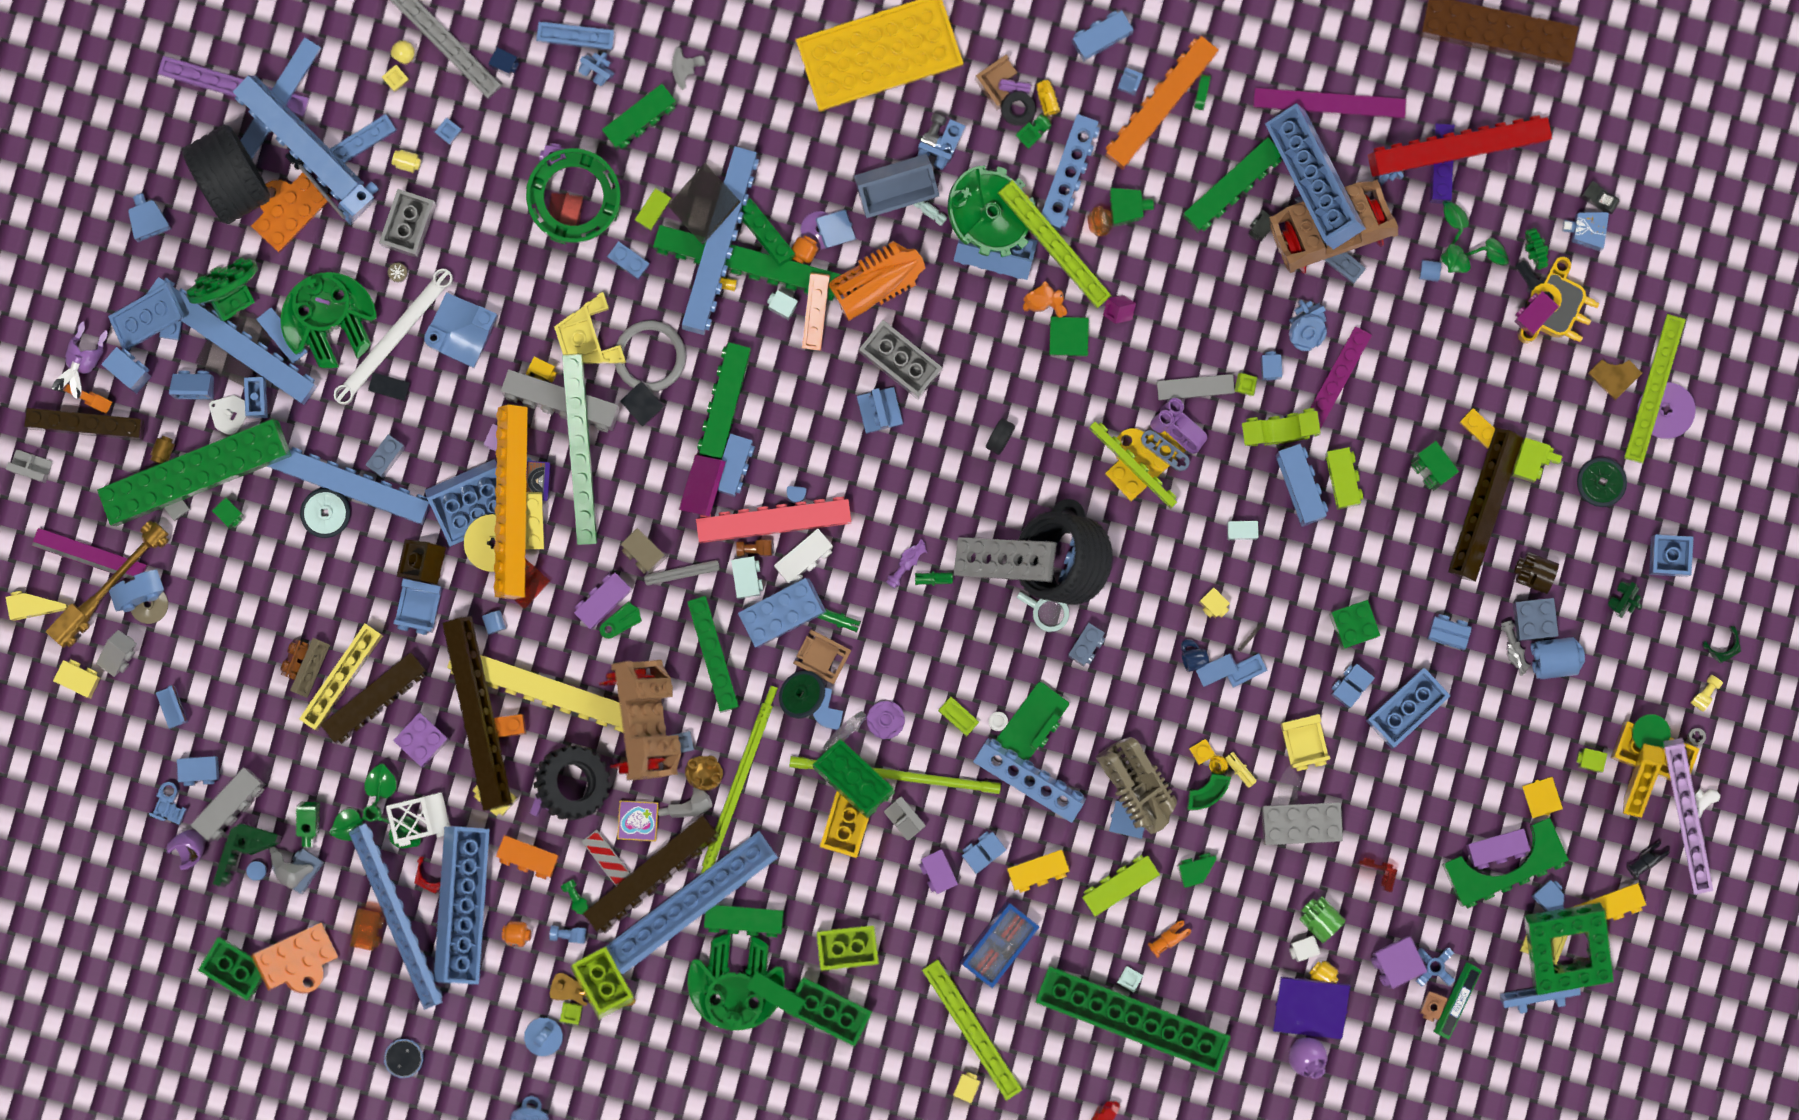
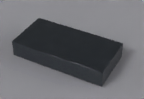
M373 372L368 391L405 402L411 383Z

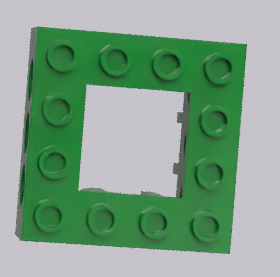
M1600 902L1524 916L1532 984L1537 995L1614 982L1606 913ZM1584 933L1588 943L1586 951L1591 960L1583 962L1579 960L1576 963L1566 965L1557 964V966L1553 967L1550 939Z

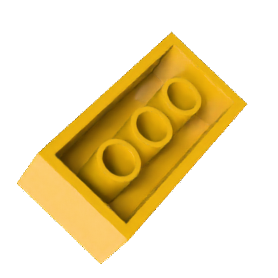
M1626 721L1623 722L1611 759L1635 767L1641 749L1632 740L1631 731L1634 723ZM1684 743L1691 774L1700 748ZM1664 748L1662 750V765L1658 777L1671 781Z
M838 791L835 794L820 847L857 858L869 818L864 817Z

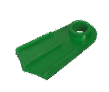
M627 602L602 623L600 634L604 638L610 639L642 622L639 608ZM607 626L612 628L611 633L605 632Z

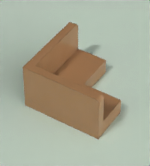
M1006 54L975 76V81L996 110L1001 108L1003 99L1009 94L1008 91L999 90V81L1001 79L1009 80L1017 74V71L1009 62V57Z

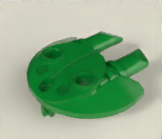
M319 273L303 279L290 291L281 311V330L287 345L295 355L303 353L307 345L310 347L319 368H339L327 340V333L341 327L346 333L356 358L359 359L371 345L362 321L372 322L376 320V309L369 293L356 280L340 273ZM337 292L344 293L342 300H335ZM321 298L330 302V305L315 301V299ZM303 307L309 308V313L306 316L300 315V310Z
M731 934L722 935L711 940L709 966L706 967L701 960L693 959L688 974L689 995L698 1013L712 1025L731 1031L751 1029L766 1021L775 1012L777 1006L746 988L755 972L758 971L780 986L785 987L783 967H775L768 973L769 946L762 940L750 936L748 967L745 969V974L730 973L728 962ZM713 994H718L721 998L718 1005H713L710 1002V997ZM755 997L759 1000L758 1008L753 1009L749 1006L750 998Z

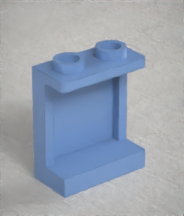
M403 579L401 585L402 592L396 619L393 624L398 625L397 629L408 631L409 628L416 629L418 634L427 635L428 632L433 633L442 587Z

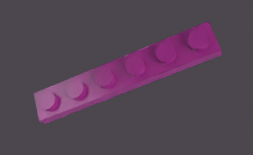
M1357 326L1354 327L1310 407L1318 411L1320 429L1372 336Z

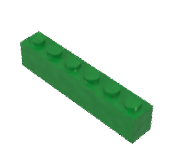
M1269 138L1265 139L1184 212L1183 217L1197 233L1200 230L1206 231L1212 225L1210 221L1215 217L1219 219L1225 214V208L1229 204L1233 206L1240 200L1238 197L1243 192L1247 194L1254 187L1253 183L1257 179L1261 181L1268 175L1267 170L1270 167L1276 168L1282 162L1280 159L1282 157L1276 145Z
M729 342L727 347H723L721 355L724 358L723 365L718 366L716 376H719L718 384L714 383L712 394L714 399L713 402L709 401L707 413H710L709 418L704 420L702 431L705 434L703 439H699L697 447L702 456L719 460L723 458L751 353V348Z
M703 596L687 601L720 713L737 709L739 705L707 598Z

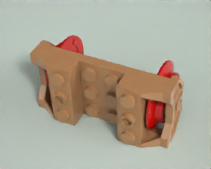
M1378 180L1358 182L1345 187L1365 230L1334 250L1323 241L1304 201L1289 206L1276 215L1269 217L1275 244L1282 255V260H1284V265L1289 273L1300 269L1305 274L1307 265L1373 242H1377L1382 247L1385 238L1398 236L1397 222L1390 213ZM1373 191L1375 199L1370 200L1365 193ZM1286 221L1285 230L1280 231L1278 224Z
M662 660L645 662L626 661L611 664L614 673L606 674V680L599 683V686L617 685L627 762L611 765L610 768L618 769L619 775L626 774L627 781L678 775L677 766L681 756L679 735L666 736L661 699L673 697V686L670 676L663 667ZM650 668V675L646 674V669ZM659 763H663V770L653 771L659 769Z

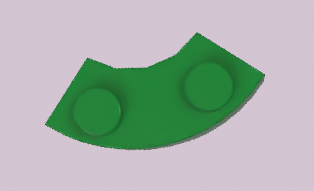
M1211 774L1208 783L1203 788L1189 791L1186 811L1202 810L1215 804L1227 791L1231 777Z

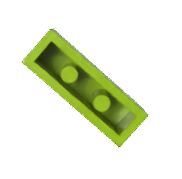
M1349 447L1326 452L1325 456L1337 510L1360 505L1361 500H1363L1362 489H1358L1357 485L1359 474L1357 470H1354L1353 463H1355L1354 452H1350Z

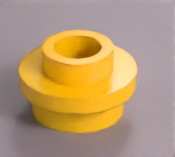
M1216 755L1210 759L1209 768L1214 774H1223L1228 769V763L1225 758Z

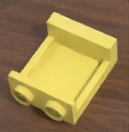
M1320 714L1280 724L1291 769L1296 768L1297 771L1308 769L1307 765L1315 763V766L1318 767L1326 765V761L1330 760L1320 724Z

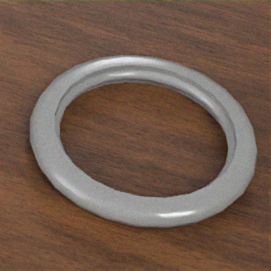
M653 320L641 321L627 328L619 337L615 347L621 345L624 353V348L629 339L644 330L659 331L670 338L676 349L677 357L672 372L660 381L644 382L652 392L666 389L680 377L686 361L685 346L681 337L670 326ZM615 364L617 373L630 387L634 388L641 382L630 375L625 364Z

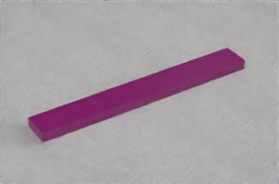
M1263 88L1254 89L1253 108L1287 110L1297 103L1306 112L1405 119L1406 99Z

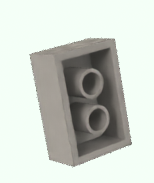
M397 189L379 241L380 245L418 258L436 203L433 200Z

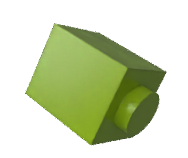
M1587 748L1582 749L1581 752H1578L1576 763H1579L1578 768L1602 773L1607 753Z

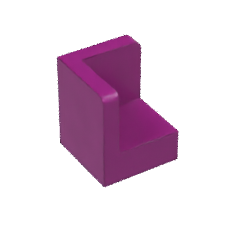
M1124 295L1107 298L1103 316L1115 324L1130 321L1133 318L1136 303Z

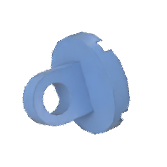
M539 1018L533 1020L527 1026L524 1033V1041L531 1053L537 1056H548L554 1054L560 1048L563 1042V1033L556 1021L550 1018Z
M534 1096L526 1097L522 1102L521 1109L513 1111L510 1116V1120H549L548 1116L541 1111L540 1100ZM532 1103L536 1106V1109L528 1108L526 1105Z

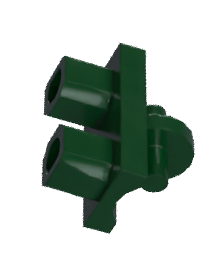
M1621 581L1617 591L1624 595L1620 601L1612 597L1608 606L1618 617L1623 618L1626 611L1632 614L1635 608L1641 610L1643 606L1639 604L1642 597L1636 595L1639 591L1637 584Z

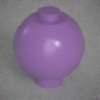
M1301 1038L1296 1040L1290 1048L1289 1063L1297 1074L1317 1079L1325 1073L1327 1052L1323 1044L1318 1040Z

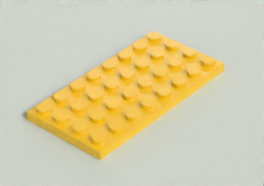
M916 0L796 39L819 112L964 65L942 0Z

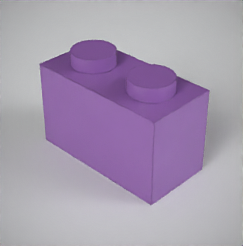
M942 849L921 859L922 863L919 866L923 875L927 874L930 879L927 884L931 892L935 891L936 894H939L958 885Z

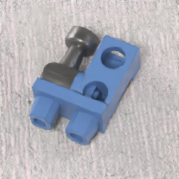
M933 113L931 117L933 124L921 139L918 146V156L927 154L928 158L930 155L937 157L933 166L943 170L947 162L950 163L966 126L950 119L943 137L937 134L940 125L944 126L947 119Z

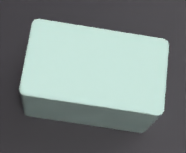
M1229 521L1227 523V540H1256L1258 538V521Z

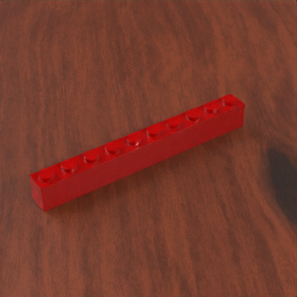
M1540 115L1529 117L1530 121L1524 122L1522 118L1513 120L1510 125L1502 122L1495 124V128L1489 129V125L1477 128L1478 131L1472 132L1471 129L1460 131L1461 135L1455 136L1454 132L1444 134L1441 139H1437V136L1425 138L1426 142L1420 143L1418 139L1409 141V145L1406 146L1398 143L1391 145V149L1385 150L1384 146L1374 148L1373 153L1367 154L1372 177L1546 142L1552 140L1548 117L1541 118Z

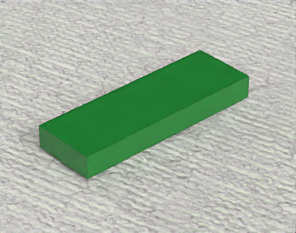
M758 971L755 972L746 987L797 1018L806 1003L805 1000Z

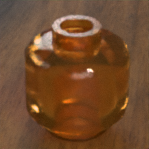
M1095 207L1087 215L1089 230L1095 236L1108 235L1110 230L1113 229L1112 215L1109 210L1103 209V207Z

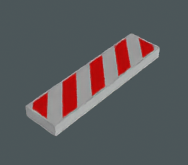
M598 830L582 841L615 886L631 874Z

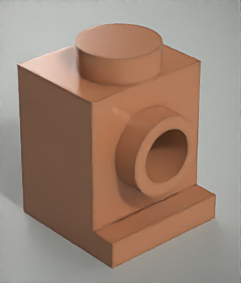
M1427 991L1419 1013L1424 1014L1423 1018L1434 1022V1019L1439 1020L1448 998ZM1431 1004H1436L1437 1009L1435 1011L1430 1009Z

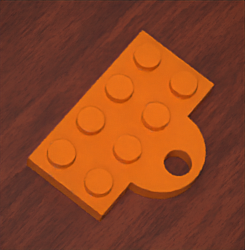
M303 172L291 185L282 180H273L266 183L268 189L274 188L276 190V195L270 198L266 204L260 205L264 213L251 225L279 253L328 203Z
M319 923L253 954L252 958L268 991L286 983L294 992L306 994L314 991L323 980L322 965L338 958L322 923ZM306 977L312 980V987L310 988L305 987L303 984V979Z

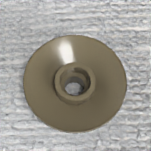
M162 592L158 599L150 601L151 606L149 608L145 607V602L137 605L131 611L134 618L145 624H153L160 621L168 610V599L165 593Z

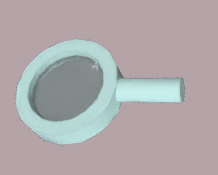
M1021 591L1018 594L1017 599L1034 608L1033 619L1041 630L1056 632L1066 625L1069 618L1067 604L1042 599L1037 602Z

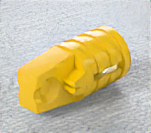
M1043 80L1037 83L1039 101L1044 116H1051L1060 112L1059 104L1050 81Z

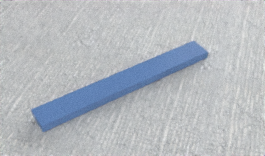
M306 38L303 39L271 90L285 105L322 49ZM259 118L253 119L240 140L251 159H253L269 133L262 126L263 122Z

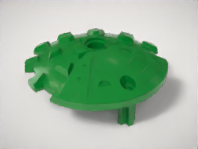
M985 165L976 166L964 172L955 181L950 190L948 216L954 232L965 245L971 242L980 248L979 254L983 256H989L991 251L1000 252L1001 257H1007L1011 255L1010 249L1018 245L1021 249L1026 246L1029 241L1024 237L1029 229L998 194L1005 185L1013 180L1006 176V169L998 166L996 172L986 171ZM1019 177L1014 181L1021 190L1026 186ZM1033 197L1029 198V200L1035 205Z

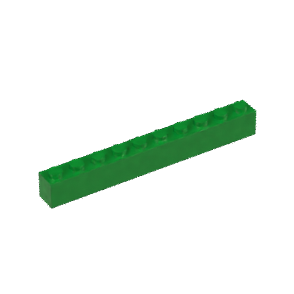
M659 225L653 248L657 250V254L663 256L672 254L678 260L686 261V259L694 260V264L700 265L707 238ZM732 244L730 246L733 248L731 258H727L725 263L728 266L727 270H730V273L733 275H749L748 278L751 280H767V284L778 286V284L785 285V288L791 291L800 289L806 295H808L811 272L830 275L829 284L841 275L794 261H788L779 267L768 254ZM829 287L827 300L833 301L836 297Z

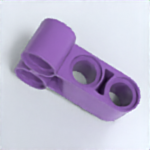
M1172 398L1161 407L1160 413L1151 420V428L1156 433L1166 431L1188 452L1196 454L1208 437L1200 427L1183 413L1184 405L1182 401L1178 398Z

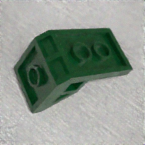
M241 823L231 828L213 885L226 887V884H230L233 873L230 872L232 866H236L239 857L236 854L237 851L253 855L280 844L283 836Z

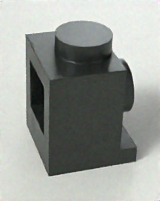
M1264 210L1258 215L1261 218L1256 217L1250 224L1252 229L1248 235L1255 241L1259 240L1262 242L1271 231L1269 220L1271 216Z

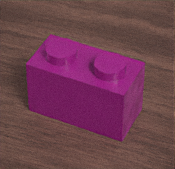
M1543 291L1539 295L1535 293L1528 300L1531 304L1526 309L1522 307L1515 314L1518 318L1514 322L1530 337L1559 308V305Z

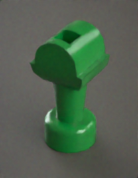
M572 879L560 887L564 893L568 892L573 902L572 910L583 915L589 909L588 901L580 897L575 890L577 884Z

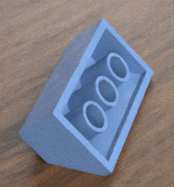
M1024 237L1029 241L1025 247L1021 249L1016 245L1010 249L1011 255L1001 257L1000 252L991 251L989 256H983L979 254L980 248L971 242L965 245L959 239L954 261L994 271L998 274L1013 276L1017 279L1028 280L1038 241Z

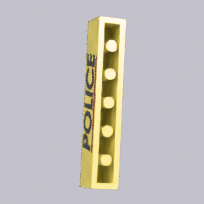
M367 624L363 625L299 720L314 730H319L320 725L324 723L383 635Z

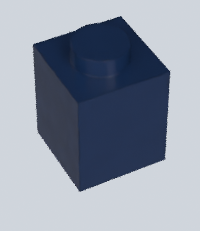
M496 47L488 63L490 68L508 77H511L512 73L515 74L520 64L516 56Z

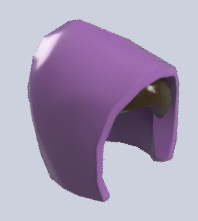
M195 829L184 831L168 842L167 853L170 854L176 849L181 858L182 864L179 866L180 869H188L201 859L206 839Z

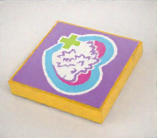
M620 801L617 839L656 841L658 803Z

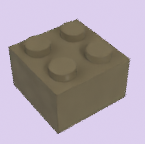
M638 528L621 543L623 547L621 551L630 560L634 558L637 561L635 565L643 573L647 571L651 574L666 559L665 555Z

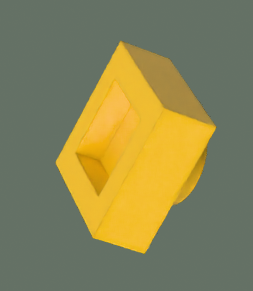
M1206 739L1189 748L1198 765L1215 756Z

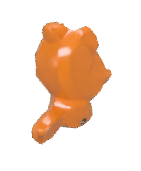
M1047 281L1023 298L1024 311L1043 312L1047 308L1053 307L1058 317L1062 318L1067 314L1066 308L1062 305L1064 300L1063 292L1061 290L1054 292Z

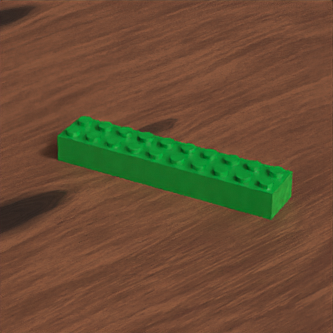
M271 419L97 489L109 524L111 526H119L289 458L292 455L279 421Z
M1050 966L1047 968L1035 1000L1037 1004L1216 1073L1231 1037Z

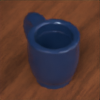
M1185 639L1182 641V661L1187 672L1198 670L1209 663V657L1205 649L1199 648L1193 640ZM1188 646H1193L1196 648L1188 651L1185 650Z

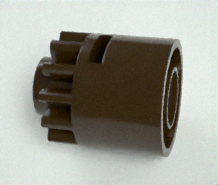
M1527 552L1525 558L1520 557L1515 566L1514 573L1517 574L1516 583L1548 594L1557 575L1559 563Z

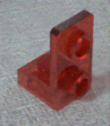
M1363 858V861L1358 860V865L1387 872L1386 875L1382 876V891H1393L1397 869H1393L1394 865L1382 862V866L1374 864L1375 860Z

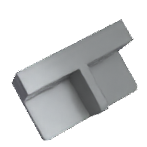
M16 450L12 463L8 462L6 470L46 483L52 461Z
M902 797L898 798L884 810L886 816L906 840H910L926 827Z

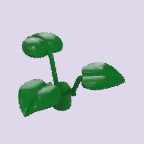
M1449 201L1442 202L1446 221L1452 227L1459 229L1452 243L1448 245L1447 251L1441 255L1442 262L1448 267V273H1467L1471 269L1468 256L1483 250L1487 251V257L1495 264L1503 266L1509 264V259L1503 245L1493 238L1486 240V246L1464 254L1463 249L1458 245L1456 246L1455 243L1463 232V228L1469 226L1467 215L1455 203Z
M379 764L373 768L365 780L364 788L366 794L371 797L376 796L372 806H367L364 809L362 819H360V814L356 810L345 809L341 811L335 818L329 832L332 836L340 840L352 841L348 832L363 825L362 822L365 820H380L390 824L388 819L381 817V809L376 806L380 797H391L397 787L394 775L384 764ZM405 816L402 823L412 828L415 820ZM416 824L413 830L421 834L420 828ZM399 825L396 830L397 838L406 837L410 830ZM391 829L389 831L390 842L398 848L418 847L421 843V838L410 840L411 844L399 847L398 843L394 844Z

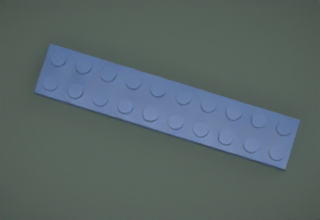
M363 824L348 833L423 1009L426 1010L442 1003L441 992L435 987L433 982L434 976L425 964L426 957L423 952H420L418 938L412 933L410 928L411 922L407 916L405 917L402 910L404 909L403 903L396 896L395 884L388 877V868L385 863H382L380 849L374 844L372 839L373 833L366 824Z
M761 832L755 833L605 947L618 970L622 974L627 972L778 858Z

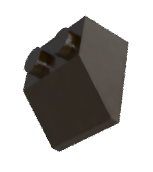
M405 539L396 577L438 585L446 547L429 542Z

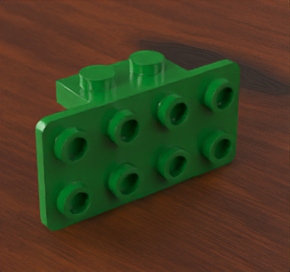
M1039 682L997 737L996 741L1006 750L1010 749L1016 752L1019 758L1029 760L1039 746L1043 748L1049 740L1046 737L1048 733L1056 731L1060 725L1057 721L1069 707V702L1047 685Z

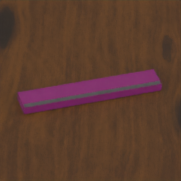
M40 528L37 529L31 545L112 574L128 559ZM135 562L122 577L134 580V575L145 572L147 565Z

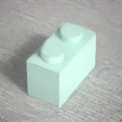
M754 556L731 560L737 599L760 596V591H763L762 579L758 580L757 572H760L759 560L755 561Z

